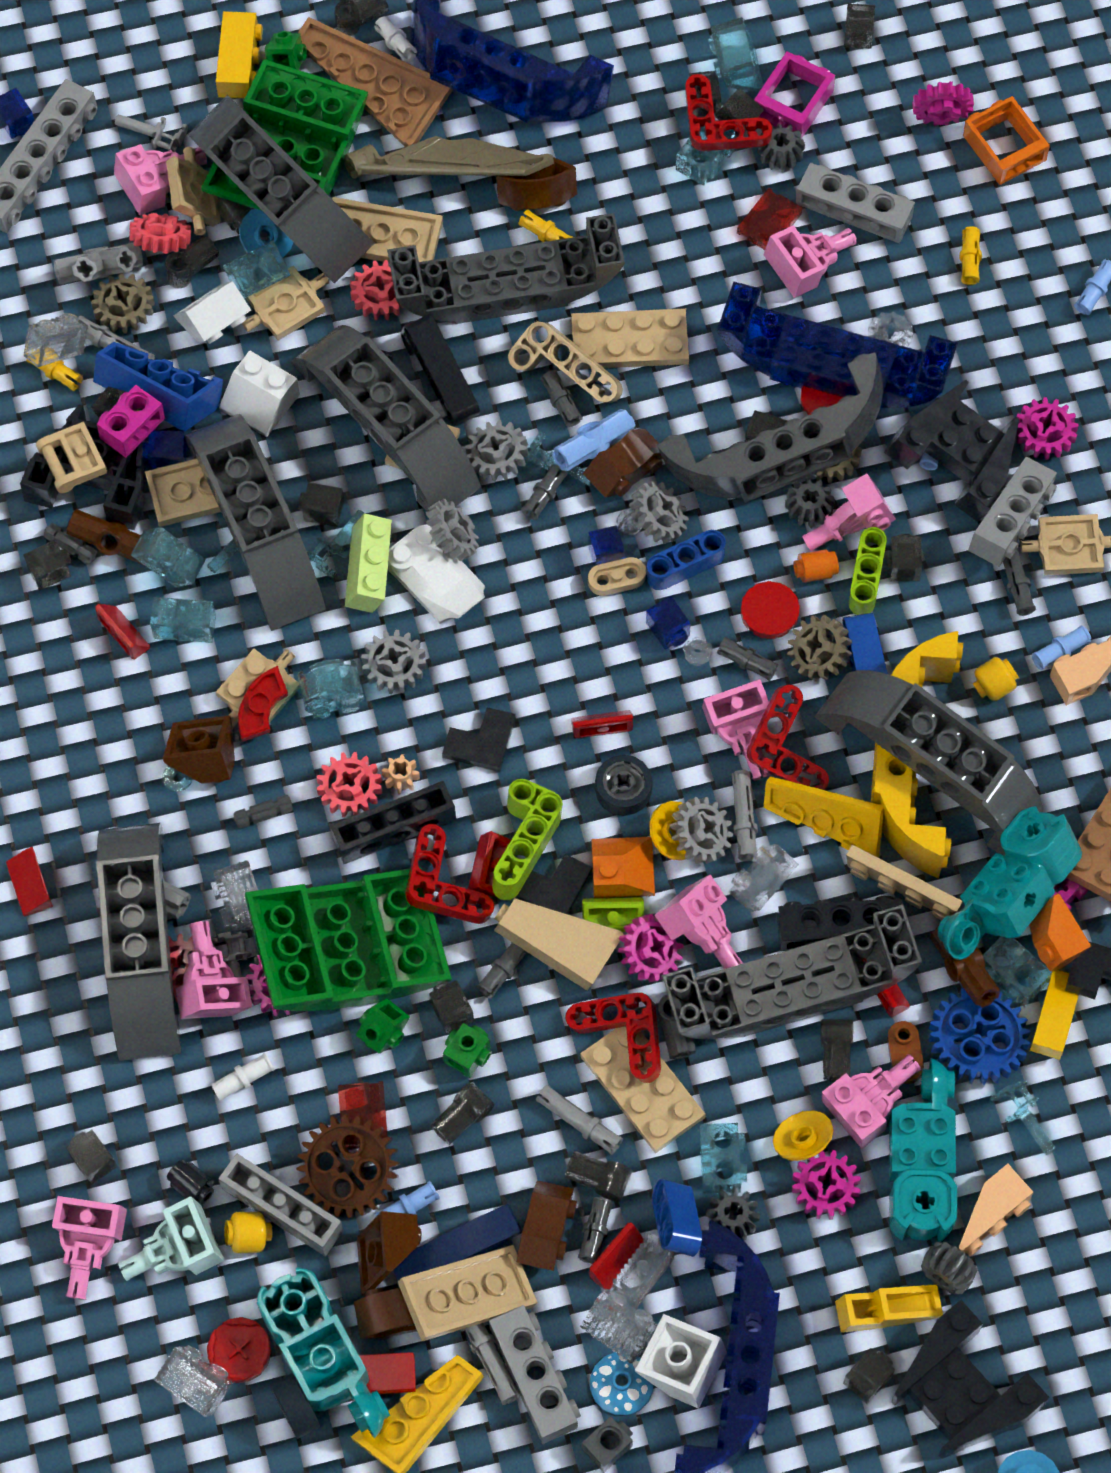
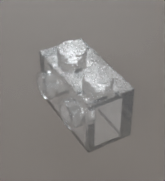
M778 844L767 846L766 848L761 846L751 857L753 864L747 871L744 868L740 870L731 881L734 886L729 890V893L750 912L761 910L799 865Z

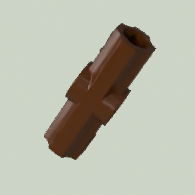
M78 509L73 512L67 527L66 534L95 545L104 555L111 556L117 554L147 567L151 564L158 547L157 541L128 530L126 525L120 521L107 522ZM107 534L113 535L117 542L110 540Z
M938 925L931 932L930 939L944 958L948 976L953 982L959 981L975 1005H979L982 1008L991 1005L999 997L1000 989L986 971L982 953L976 947L974 952L967 958L961 960L953 958L946 951L943 942L938 937Z

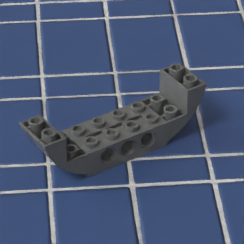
M228 95L188 134L334 284L375 244L319 185Z
M614 213L586 217V235L436 260L419 262L416 245L387 249L396 301L413 314L422 317L431 314L435 320L454 321L456 324L568 306V303L581 299L610 282L625 264Z
M341 325L291 361V364L309 383L317 377L416 485L417 502L426 511H429L428 508L434 503L446 499L447 502L453 501L456 507L481 488L467 455L442 419V415L368 336L365 337L350 326Z
M876 353L859 355L852 362L848 363L858 395L843 397L837 404L830 407L817 408L811 415L804 418L791 419L778 429L763 431L756 438L747 442H737L731 445L728 450L719 454H708L700 462L696 463L684 433L666 437L661 443L657 444V447L667 469L678 480L696 491L721 498H743L746 503L853 458L852 451L865 439L880 411L883 396V377Z
M237 414L184 435L193 459H197L257 590L260 608L270 630H276L326 610L318 581L298 528L255 434L243 416Z
M870 670L849 672L814 716V718L837 735L841 733L849 722L995 830V833L986 845L999 854L1005 855L1000 843V836L1020 811L1036 806L1039 813L1043 812L1040 795L1026 772L1013 759L1015 756L916 683L913 685L900 678Z
M162 823L102 829L98 832L96 862L105 978L119 1061L181 1054L179 1023L174 1008L161 852H164Z
M904 905L873 913L874 925L696 978L692 967L662 975L679 1034L695 1039H720L742 1035L746 1037L861 1003L864 999L894 986L908 977L922 963ZM863 958H866L867 963L865 962V964H864V962L862 961V959H863Z

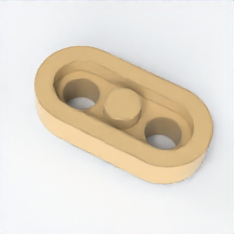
M634 557L599 564L589 571L588 586L594 594L600 596L635 589L644 583L646 567L641 560ZM628 573H634L636 577L628 578L626 575ZM606 580L608 583L606 585H600L598 584V581Z

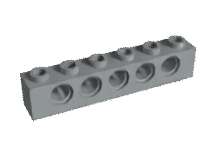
M65 79L0 167L1 231L7 233L12 225L14 226L18 223L21 212L27 204H31L34 201L37 190L42 183H46L49 180L53 168L65 158L67 149L72 142L79 139L82 128L87 121L95 117L98 107L94 92Z

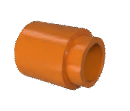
M827 549L798 554L797 560L793 562L796 578H801L803 583L830 579L832 575L839 573L837 555L835 551L828 552Z

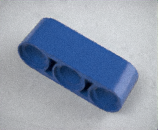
M707 530L653 555L647 562L646 580L648 585L655 590H664L717 566L723 561L725 556V536L717 530ZM709 545H715L719 549L711 551L708 550L706 547ZM688 557L693 561L689 563H684L680 561V559ZM661 569L666 571L667 573L663 575H657L654 573V571Z
M866 613L843 617V627L849 631L845 637L852 640V644L847 646V650L852 652L851 656H849L852 672L870 670L888 674L874 614Z
M659 1179L653 1189L652 1205L661 1247L665 1250L694 1257L702 1243V1230L692 1187Z

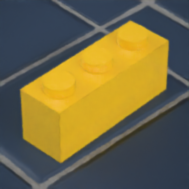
M223 11L216 73L218 97L224 98L228 95L230 98H245L257 74V71H254L255 64L260 63V47H257V41H262L263 28L262 24L257 22L256 13Z

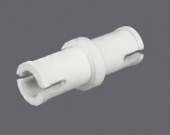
M380 17L375 22L374 28L385 39L386 46L391 50H395L404 62H410L416 57L414 53H417V49L406 39L404 31L396 28L388 17Z
M263 1053L242 1067L237 1065L234 1067L235 1071L211 1083V1086L219 1100L222 1101L225 1097L243 1087L246 1089L251 1087L250 1083L275 1069L266 1053Z

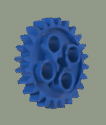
M961 988L959 998L955 994L950 993L948 1002L942 1000L938 1007L940 1010L934 1011L932 1018L935 1021H931L929 1025V1030L933 1032L930 1033L928 1038L929 1042L935 1043L931 1053H941L938 1061L940 1063L947 1062V1070L949 1071L957 1070V1080H960L965 1074L968 1075L969 1084L974 1082L975 1077L980 1078L982 1085L986 1084L988 1077H991L996 1084L1000 1079V1073L1008 1079L1011 1069L1017 1071L1021 1064L1019 1061L1025 1060L1027 1053L1024 1050H1028L1030 1046V1041L1026 1039L1031 1031L1023 1027L1026 1026L1028 1019L1018 1018L1021 1007L1010 1008L1012 998L1007 999L1005 1002L1001 1001L1002 992H1000L999 997L991 1005L982 1008L979 1005H975L966 990ZM989 1014L995 1020L987 1021L981 1015ZM952 1023H962L966 1029H957ZM993 1042H1002L1006 1048L999 1049L994 1046ZM964 1050L974 1051L977 1057H968Z

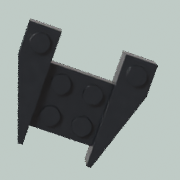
M964 380L905 423L896 432L884 453L905 469L911 467L924 452L929 454L967 483L954 505L978 522L989 512L1006 487L1019 419L1015 417L1002 430H999L959 400V397L969 381Z
M79 404L67 417L66 424L59 431L84 421L107 470L106 474L81 484L109 491L103 504L106 521H120L128 529L135 530L144 508L146 438L127 457H124L100 439L97 423L86 420L84 406ZM62 446L55 447L54 451L65 474L74 472ZM38 452L30 459L20 486L25 502L52 509L59 492L54 485L56 480L44 455Z
M962 1300L958 1301L936 1321L892 1399V1404L895 1406L904 1397L909 1395L949 1440L941 1448L939 1453L941 1459L963 1451L965 1448L982 1441L985 1442L995 1438V1436L1009 1430L1012 1431L1022 1427L1046 1405L1050 1398L1028 1373L1004 1394L1000 1395L960 1349L980 1332L983 1323Z

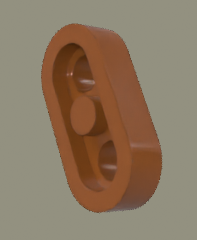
M899 1021L890 1027L887 1036L891 1068L910 1054L914 1058L913 1063L916 1061L921 1067L919 1072H916L903 1083L912 1084L921 1078L922 1069H924L919 1032L912 1023ZM900 1032H906L909 1035V1038L906 1040H902L899 1038L898 1034Z

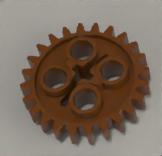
M344 1114L340 1124L336 1117H330L331 1127H328L324 1122H320L321 1133L310 1131L309 1134L313 1139L312 1143L302 1142V1145L308 1151L307 1154L301 1153L297 1156L305 1160V1165L296 1167V1170L306 1174L305 1177L299 1180V1183L309 1184L310 1187L306 1189L304 1195L315 1194L314 1204L318 1205L323 1201V1209L327 1212L332 1207H335V1217H340L345 1209L348 1218H353L356 1208L359 1214L364 1216L366 1215V1205L372 1210H377L376 1199L383 1202L388 1200L383 1191L395 1190L393 1185L389 1183V1180L399 1178L398 1174L391 1171L392 1167L400 1165V1162L391 1160V1156L397 1153L398 1149H388L387 1145L392 1141V1137L382 1139L381 1135L384 1128L379 1127L376 1130H372L374 1121L371 1119L362 1125V1116L356 1115L353 1123H351L349 1115ZM352 1135L357 1136L360 1140V1147L355 1153L349 1152L346 1147V1141ZM333 1142H337L346 1160L354 1161L355 1164L352 1165L351 1169L363 1183L364 1190L361 1191L351 1172H343L342 1168L345 1166V1162L333 1148ZM326 1152L330 1153L334 1159L332 1168L327 1171L320 1165V1158ZM367 1162H373L377 1167V1174L371 1180L366 1179L363 1175V1167ZM342 1179L347 1180L351 1186L350 1193L346 1197L340 1196L336 1190L338 1182Z

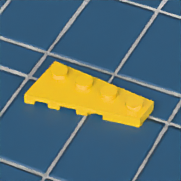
M771 776L767 779L763 808L797 825L803 823L814 830L813 833L823 838L828 836L840 842L841 847L847 850L850 849L851 845H854L879 858L884 818L882 805Z
M456 1355L424 1380L425 1383L418 1387L416 1392H408L399 1399L400 1402L388 1410L390 1416L384 1419L383 1427L375 1439L368 1429L362 1433L360 1430L357 1431L351 1438L394 1473H407L484 1376L479 1370L459 1355Z

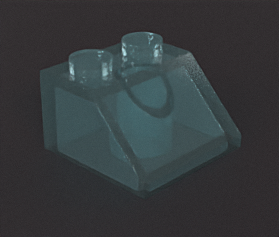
M743 17L711 26L713 38L708 39L712 55H717L718 61L713 62L717 78H723L727 88L759 93L764 84L755 45Z

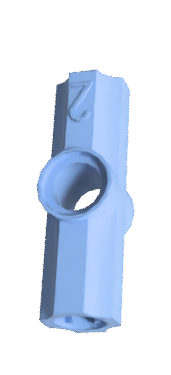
M619 409L601 421H594L581 426L577 430V435L554 448L552 456L555 463L561 470L569 471L587 459H594L599 452L611 448V445L624 438L631 429H634L636 425L633 417L626 410Z

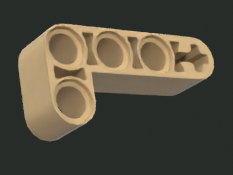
M538 321L532 323L508 354L510 365L517 370L523 371L533 370L545 356L600 402H616L623 393L622 384L617 378L549 323ZM544 327L547 330L548 336L544 342L539 343L536 339V332L539 328ZM566 345L570 351L569 357L565 361H561L558 358V350L561 346ZM522 350H527L530 359L526 365L522 366L518 361V355ZM587 363L591 367L592 372L590 377L584 380L580 376L579 371L581 366ZM600 381L602 384H612L610 387L612 394L603 395L605 389L599 384L594 383Z

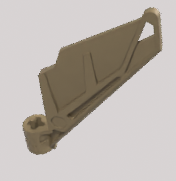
M438 136L412 144L382 157L371 144L344 155L345 167L350 176L355 179L362 175L527 176L554 164L553 155L551 154L535 155L473 138L447 140Z

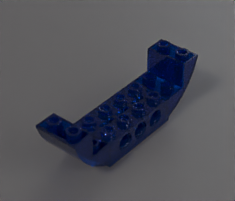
M413 0L409 31L410 43L417 49V53H414L417 59L430 73L429 79L526 123L529 120L541 122L579 120L594 115L607 107L614 65L589 54L577 71L572 73L439 13L441 0Z
M733 282L717 327V332L722 341L737 357L757 371L769 376V380L798 388L805 386L840 397L856 396L858 393L855 389L848 363L852 362L859 355H869L875 352L883 377V396L880 409L922 405L934 400L943 392L958 342L930 335L925 351L915 350L760 307L761 288Z
M709 1221L708 1231L702 1230L699 1258H705L704 1268L736 1272L734 1293L740 1294L739 1298L733 1297L730 1325H736V1330L730 1329L727 1356L733 1357V1361H726L723 1388H728L729 1394L723 1393L720 1420L726 1421V1426H719L717 1448L684 1444L683 1454H676L674 1473H726L747 1453L758 1434L764 1435L767 1422L780 1293L773 1291L768 1273L758 1256L747 1243L731 1230L714 1221ZM754 1327L757 1328L759 1331L751 1332L748 1331L746 1328ZM749 1358L754 1360L756 1363L747 1364L743 1360ZM742 1390L750 1391L753 1395L743 1396L739 1392Z

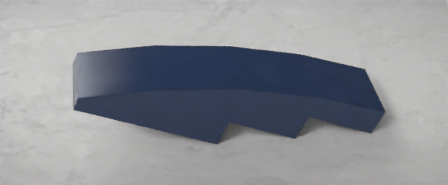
M506 1204L413 1250L393 1272L397 1281L406 1276L488 1253L521 1234L522 1229L510 1205Z

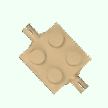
M186 147L183 149L184 160L173 156L166 161L171 204L173 210L191 217L194 225V234L203 235L206 233L205 224L214 227L221 222L218 198L215 195L201 191V187L209 172L196 162L195 149Z
M293 265L246 294V298L255 310V314L242 322L244 329L249 332L258 325L263 324L272 332L277 340H280L326 311L325 306L317 297L316 290L329 284L327 276L322 273L309 281L301 276Z
M1098 514L1039 517L1038 540L1020 541L1021 553L1039 552L1043 563L1044 575L1103 572L1104 548H1111V536H1103L1099 528Z
M253 649L216 691V696L228 704L232 711L229 714L232 719V729L238 723L239 707L248 687L257 677L269 669L278 666L288 691V696L278 701L271 710L269 723L300 689V683L288 675L285 670L287 665L295 658V655L292 652L289 653L288 649H285L276 661L267 659L256 649Z

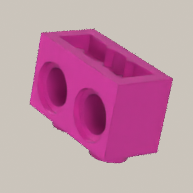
M135 385L129 392H124L120 396L117 404L110 411H106L100 416L97 423L100 439L121 455L127 457L165 419L163 405L160 401ZM124 428L120 431H115V429Z

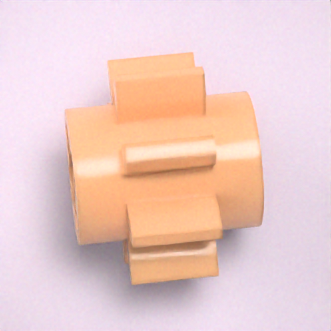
M401 754L400 758L394 760L388 758L389 768L382 769V776L388 778L385 781L386 788L388 789L393 786L397 789L398 794H401L402 790L408 788L413 791V780L420 779V773L414 770L417 767L416 761L411 760L409 762L405 759L404 754Z

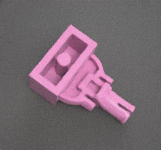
M141 144L116 153L114 175L139 215L165 207L166 194L170 192L166 161L173 156L184 160V154L180 155L172 150L166 152L145 151ZM200 147L196 148L195 157L198 165L207 164L205 152Z
M793 225L771 235L763 255L795 298L818 287L821 277L826 272L828 266L837 261V252L854 246L856 244V236L854 233L851 234L852 230L850 228H846L844 231L830 237L827 235L823 236L822 232L815 235L800 234Z
M868 474L843 487L842 490L848 501L840 506L831 516L829 514L826 515L824 524L802 536L811 552L833 538L835 541L838 539L840 542L845 535L858 532L864 528L877 527L884 531L891 525V522L896 520L880 490Z
M761 679L704 698L702 705L712 735L718 733L724 742L732 746L735 756L740 755L742 752L747 760L754 781L760 780L761 776L765 778L771 775V773L761 768L759 770V767L752 764L747 757L748 745L769 704ZM757 747L755 751L759 754L758 759L763 758L762 747Z
M711 875L687 886L655 914V917L671 940L684 934L692 943L701 946L705 954L714 953L724 969L743 964L729 944L732 934L726 927V918L721 907L727 898Z
M209 921L191 923L189 926L194 952L187 955L189 966L184 973L183 985L175 989L180 1019L233 1016L251 1008L252 1001L247 977H234L231 968L223 961L222 951L216 950L213 947Z
M910 1054L889 1071L886 1070L883 1073L879 1066L871 1073H860L851 1078L845 1073L822 1092L823 1104L861 1149L886 1130V1119L891 1114L894 1102L903 1096L899 1086L921 1070L916 1061L913 1063L914 1058Z
M62 1196L57 1197L52 1228L59 1231L60 1243L65 1251L63 1264L70 1265L71 1268L66 1297L86 1300L90 1272L94 1268L101 1270L102 1259L109 1253L114 1241L122 1240L126 1208L116 1204Z

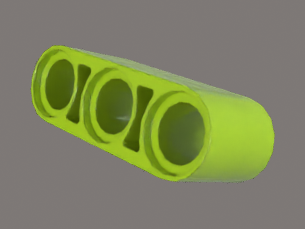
M877 527L865 529L860 536L849 596V608L856 615L871 613L876 603L887 542L884 531ZM867 543H875V544H877L879 547H877V548H870V547H868L866 544H867ZM870 569L874 573L865 574L861 570ZM865 595L869 600L862 601L856 596Z

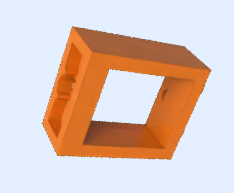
M1013 96L1004 101H996L990 108L981 113H973L965 121L963 137L999 185L1047 160L1049 143ZM1008 119L1027 146L999 160L981 133Z

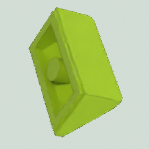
M642 897L582 899V918L584 920L621 932H626L624 929L625 925L633 924L632 919L637 917L643 918L644 899Z

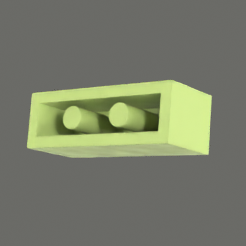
M364 513L352 526L345 607L373 613L385 600L392 520Z

